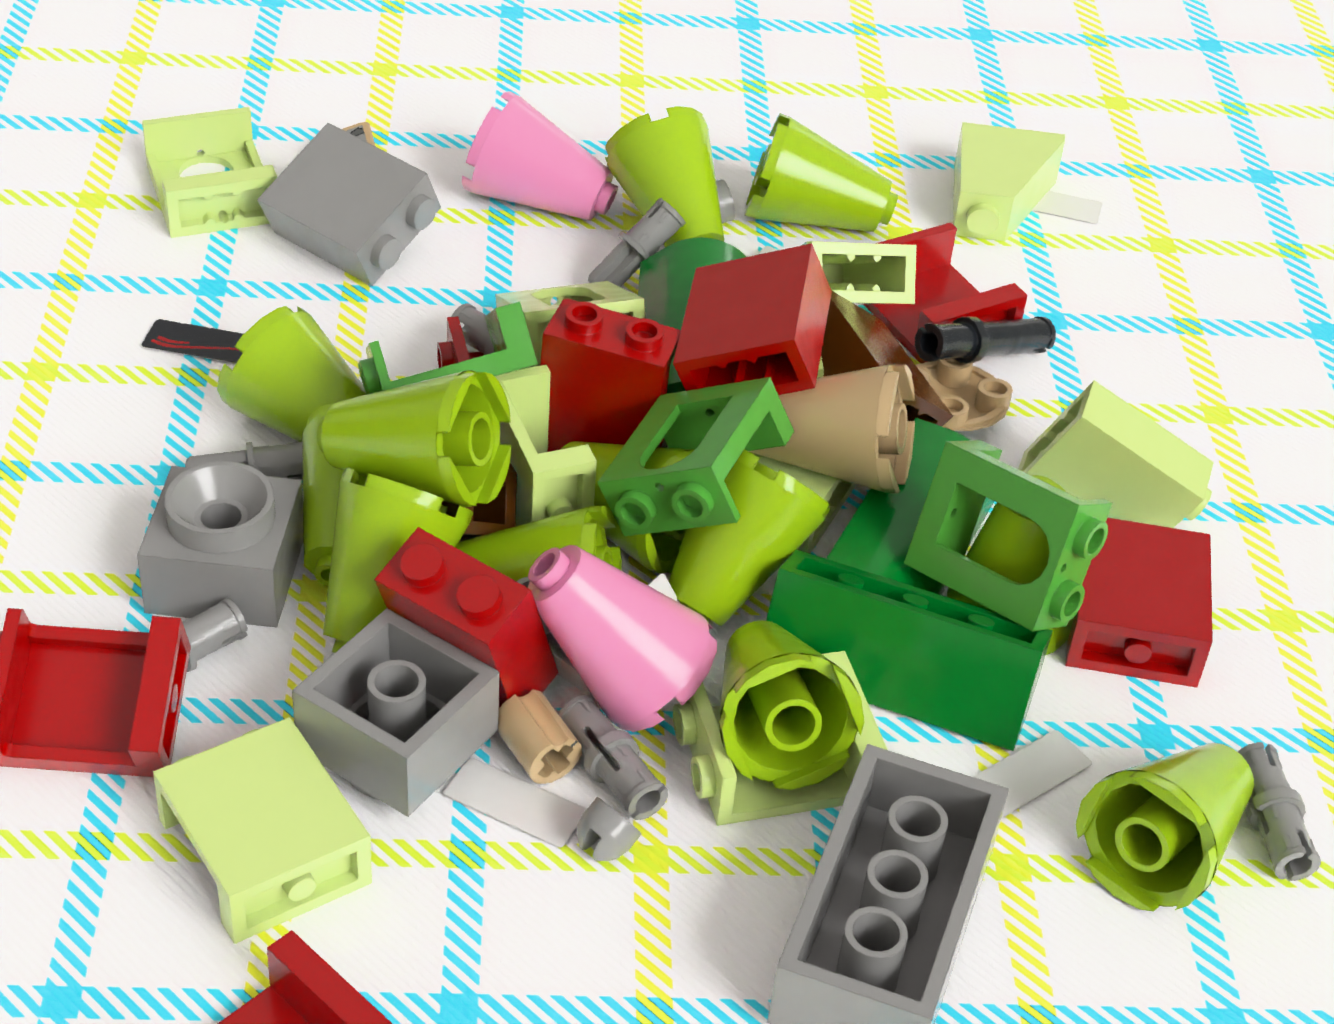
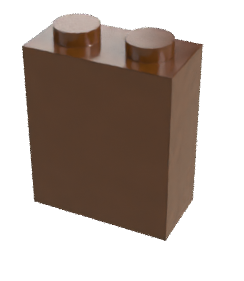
M832 291L821 352L824 376L889 364L907 365L912 374L915 401H903L907 409V421H914L915 418H919L939 426L947 423L953 415L884 322Z

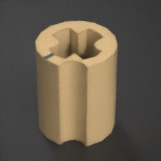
M532 689L530 693L522 697H518L515 694L499 708L497 732L535 783H552L564 777L578 763L582 754V745L541 691Z

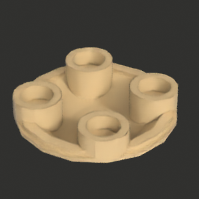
M942 359L935 362L916 364V367L953 415L942 427L953 431H974L991 427L1005 418L1013 392L1012 386L1007 381L995 378L990 373L973 366V363H959L955 359Z

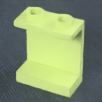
M547 365L524 368L495 376L505 392L510 409L511 423L500 422V444H511L510 463L517 472L515 526L594 506L597 461L589 445L547 452L551 376Z
M845 651L822 655L843 669L853 681L861 696L865 722L861 736L857 732L852 745L848 749L850 758L840 770L818 784L786 790L775 788L772 782L752 777L753 780L742 775L726 754L721 740L719 725L721 706H711L703 682L684 705L680 703L674 704L673 724L677 741L680 746L689 745L693 756L691 759V776L695 793L699 799H708L717 826L842 806L867 744L888 750Z
M290 717L263 728L251 730L238 738L198 754L183 757L173 764L153 771L159 820L165 830L181 824L215 880L218 889L221 923L234 944L372 884L371 836Z

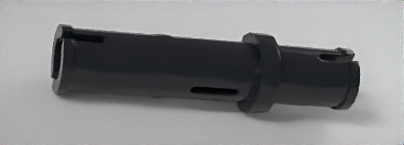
M966 316L955 319L952 323L924 324L925 329L921 327L917 330L915 348L919 357L924 361L935 362L942 359H955L959 363H975L984 356L1047 352L1045 348L1051 349L1055 343L1056 330L1051 320L1042 316L995 321H981L977 317Z

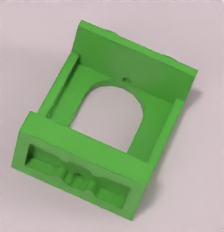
M520 301L495 308L485 316L494 353L390 381L379 340L369 343L365 349L368 358L360 360L358 363L366 395L467 370L487 372L494 376H499L537 365V359Z
M771 377L660 395L597 483L624 537L737 523L741 516L724 482L726 476L744 449L753 451L786 446L794 433V429ZM663 438L669 448L694 449L690 455L670 466L659 469L644 468L647 460Z
M982 440L946 441L904 564L1032 632L1067 626L1068 621L1077 614L1083 603L1085 589L1082 584L1090 562L1101 551L1107 539L1108 525L1105 522L1113 503L1106 499L1081 500L999 460L1002 453L1001 449ZM986 497L1030 518L1045 533L1050 551L1048 564L1041 576L1033 582L1022 584L1012 581L965 556Z

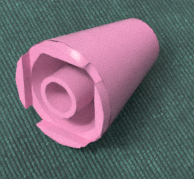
M511 91L504 92L500 97L507 102L506 106L502 111L493 106L491 107L469 150L465 163L475 168L472 180L462 176L461 183L463 188L474 194L585 220H592L597 212L606 215L618 191V186L612 183L613 174L608 167L522 97Z
M576 545L565 546L561 549L551 548L541 554L531 566L528 573V579L530 580L528 588L532 591L540 617L607 718L619 729L636 732L654 727L665 720L657 713L658 710L673 698L684 705L695 694L708 675L717 653V640L709 633V629H713V627L701 614Z

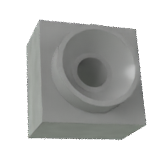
M232 461L208 462L191 468L171 466L137 554L144 613L192 618L218 604L220 601L229 598L237 605L247 625L277 628L303 545L302 480L265 476L254 467Z
M386 608L292 690L294 724L324 767L349 781L362 794L380 800L409 817L498 731L500 672Z

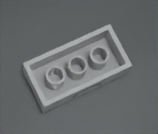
M867 744L777 964L767 1023L935 1024L994 848L1009 788Z

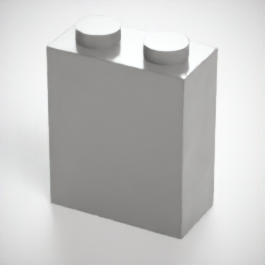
M329 122L257 199L275 234L370 286H373L386 270L396 264L405 248L421 230L431 224L435 214L441 208L426 172Z

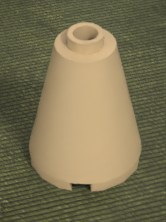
M889 364L818 377L816 387L813 389L779 395L794 433L786 446L749 451L884 493H899L898 484L905 485L908 478L915 432V421H907V409L903 401H915L910 369L907 365Z

